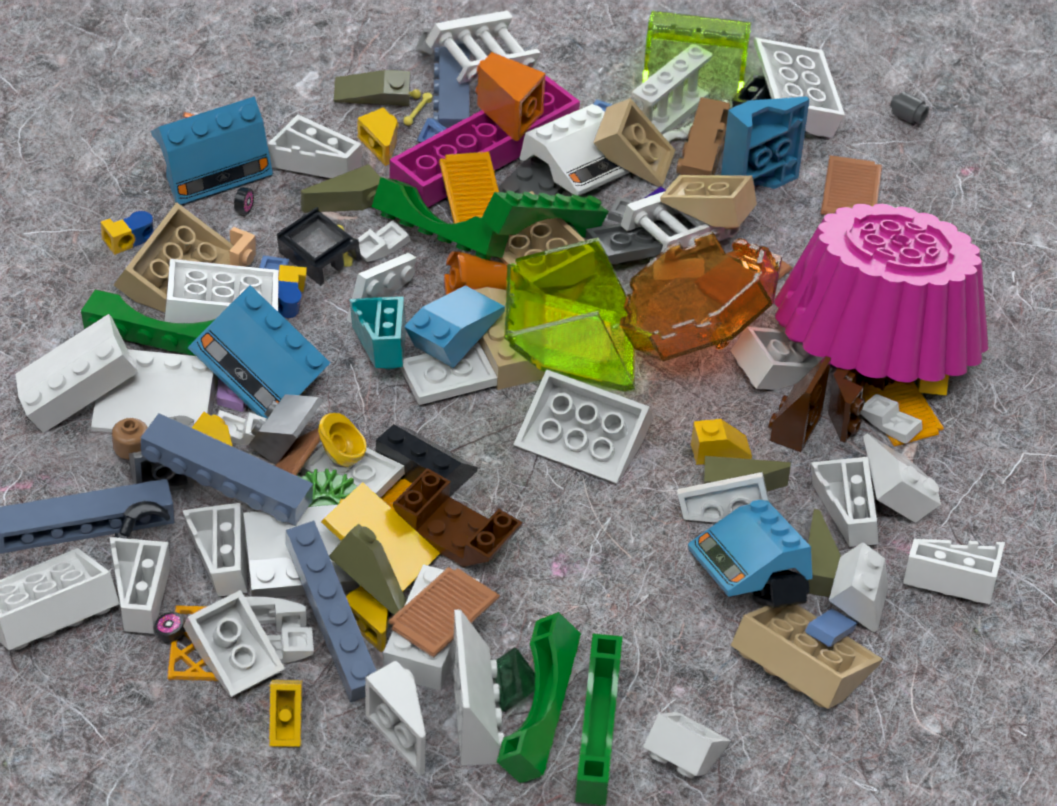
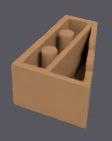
M700 97L693 126L689 130L688 142H685L683 147V158H679L676 173L680 175H715L724 149L728 110H730L731 103Z

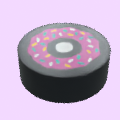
M241 187L236 192L234 198V209L237 213L248 214L254 203V191L250 188Z
M177 612L162 614L154 624L158 638L164 642L176 641L186 631L183 627L184 619Z

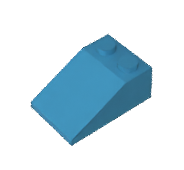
M465 285L423 306L404 327L414 347L454 368L506 311L504 305Z

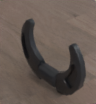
M141 501L134 503L123 513L126 517L119 530V534L115 533V538L130 539L128 537H130L136 523L135 520L140 521L148 515H158L164 520L169 521L170 516L164 507L156 502Z

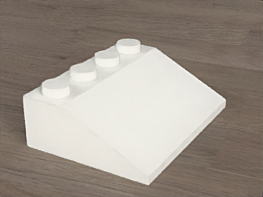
M755 37L754 45L771 98L808 97L810 101L805 130L816 136L833 138L845 114L823 50Z
M170 259L164 321L172 323H197L216 319L249 285L278 311V270Z
M108 314L15 375L18 397L27 417L45 433L137 374L138 370L112 317Z
M127 349L138 373L95 400L91 430L112 433L114 425L125 418L140 419L149 427L158 413L167 417L187 416L194 419L193 423H195L203 411L209 415L211 414L218 377L197 356Z
M546 369L513 445L522 450L618 484L643 443L654 416L647 405Z
M337 505L308 507L296 526L314 520L328 555H330L341 540L323 525L321 521ZM264 511L243 513L251 597L272 598L306 595L285 544L286 530L296 526L288 522H281L273 515ZM331 560L343 591L355 590L361 586Z
M77 548L1 579L0 643L8 650H19L26 647L28 642L54 635L61 628L79 625L87 617L109 612L111 607L119 604L111 573Z
M454 610L452 670L461 766L498 764L497 758L504 734L498 733L497 727L502 726L501 708H495V702H499V684H493L492 679L497 678L496 660H491L489 646L461 610Z

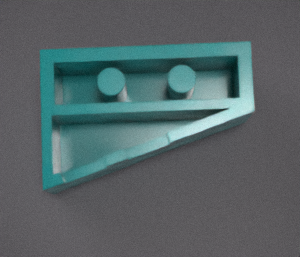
M404 296L349 299L352 328L374 367L387 370L403 367L406 329L404 327L406 325Z

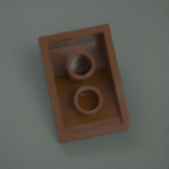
M825 356L793 386L788 396L784 395L782 397L778 414H772L768 428L772 430L771 442L802 452L822 417L831 363L830 357Z

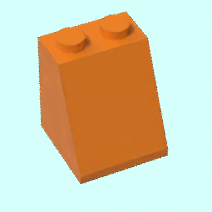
M491 52L477 66V106L513 140L519 141L543 114L546 73Z

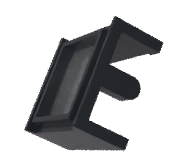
M318 207L304 214L297 221L276 234L279 253L289 259L295 266L307 267L306 275L320 286L324 284L323 268L331 263L335 270L340 271L344 266V253L349 252L355 260L361 258L359 240L350 236L321 213Z

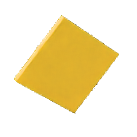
M363 482L345 499H341L339 504L321 521L341 541L358 523L362 527L364 526L372 530L376 535V539L383 546L402 592L418 577L423 564L428 566L440 554L439 551Z

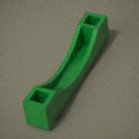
M380 177L372 207L380 210L381 216L393 220L397 217L400 219V224L414 228V225L418 226V232L433 236V233L437 234V240L452 244V241L456 242V248L468 252L475 250V256L486 260H491V256L503 258L510 235L497 234L481 221L482 217L478 216L463 222L448 224L436 217L427 208L416 187L396 179Z
M507 191L506 193L494 192L481 221L497 234L516 235L536 222L559 218L563 219L582 238H585L586 229L601 227L609 211L601 206L602 202L593 196L580 197L577 195L564 196L561 194L554 196L545 193L537 195L529 192L521 194Z
M96 289L81 309L84 329L110 314L123 340L191 356L196 355L188 349L189 345L215 320L197 323L159 321L135 311L120 295Z
M559 612L539 619L535 623L530 640L535 669L533 703L528 717L521 727L514 733L503 737L497 758V763L520 784L544 775L557 723L559 722L561 708L566 696L569 678L572 673L574 659L578 651L581 633Z
M592 634L576 782V803L606 806L623 636Z

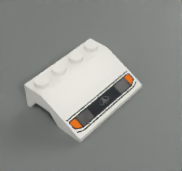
M589 105L525 133L520 159L525 161L537 156L550 166L554 182L574 195L579 196L630 172L609 161L593 143L605 113L596 105Z

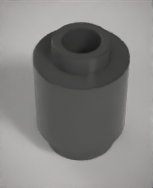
M904 91L896 94L890 103L893 115L912 124L917 123L921 125L929 113V106L925 105L924 101Z

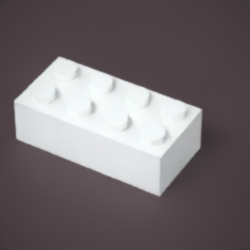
M423 564L405 605L444 570ZM393 631L383 651V667L397 661L404 669H408L412 673L415 684L441 691L453 663V641L433 658Z

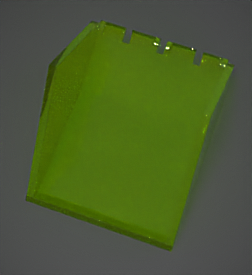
M651 10L646 37L643 82L650 77L656 39L743 49L738 91L741 90L745 79L751 22Z
M599 237L519 257L515 260L516 264L510 263L507 265L504 338L509 342V347L541 371L546 372L547 369L572 379L623 392L635 389L634 310Z

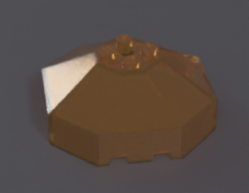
M711 231L695 236L693 239L695 244L684 248L680 242L671 244L631 278L629 285L633 293L627 294L624 304L627 317H622L619 325L635 350L662 362L713 347L716 349L725 348L731 340L749 327L752 322L774 304L782 256L770 252L769 248L765 246L749 245L743 238L734 240L732 243L733 251L725 253L714 232Z

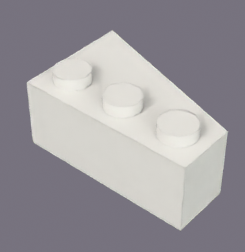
M298 114L268 143L271 166L274 168L334 178L362 167L361 143Z
M868 457L811 462L812 485L849 547L858 546L862 542L866 545L878 544L877 517Z
M241 503L182 510L189 533L218 597L231 595L239 590L242 593H247V550Z
M109 537L124 631L154 634V624L159 615L171 567L168 542Z
M914 539L903 584L969 599L974 602L990 604L1005 542H996L995 546H978V541H968V545H951L950 540Z

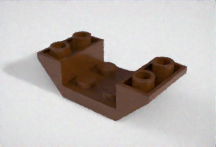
M838 368L835 371L832 380L828 414L840 441L846 443L851 434H857L860 429L862 419H859V414L865 403V400L862 399V394L866 382L883 391L889 382L894 383L895 380L888 376L883 378L867 377L856 369Z
M428 468L393 502V508L400 517L439 551L440 554L463 567L489 562L523 524L522 521L499 508L488 519L450 497L451 481Z

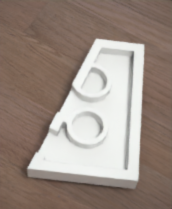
M406 253L359 273L352 299L391 297L411 281L415 272L416 257ZM349 308L347 321H349L350 323H352V321H351V311H350V308Z
M762 472L681 488L677 491L684 520L717 523L740 506L748 505L755 500L769 501Z

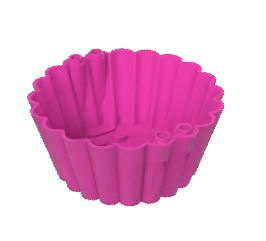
M856 204L852 208L841 207L834 214L825 215L774 300L775 305L778 307L775 318L779 325L785 327V334L789 340L803 342V349L814 356L830 357V364L835 367L856 369L862 375L871 378L888 376L896 381L912 382L917 378L926 381H940L945 378V374L951 376L964 375L967 372V366L981 364L982 353L986 352L989 348L980 249L972 244V239L969 235L958 232L955 225L939 221L932 214L918 213L908 207L894 208L888 204H875L874 206Z

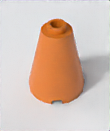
M452 251L446 261V266H450V274H444L446 295L465 285L473 290L491 287L509 291H516L521 286L522 280L504 263L486 260L460 251Z

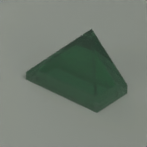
M515 647L496 659L497 678H495L496 684H499V706L503 712L535 691V673L519 649Z

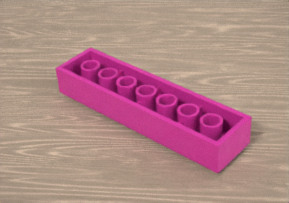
M545 76L543 114L527 132L580 110V101L548 76ZM481 110L391 158L389 178L416 187L421 199L428 208L447 197L439 160L445 159V155L489 152L495 171L520 157L525 134L519 141L513 140Z

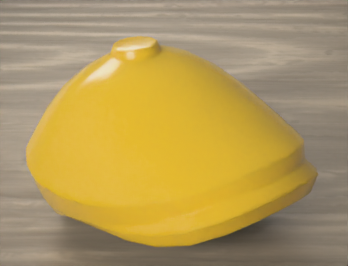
M328 413L320 420L318 431L327 456L337 465L343 467L353 466L365 454L367 444L364 436L346 416L340 413Z

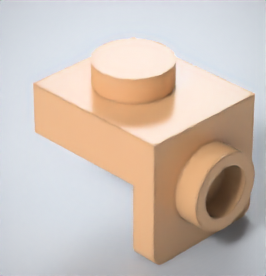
M233 227L230 230V243L234 245L229 251L230 265L249 266L256 256L255 235Z

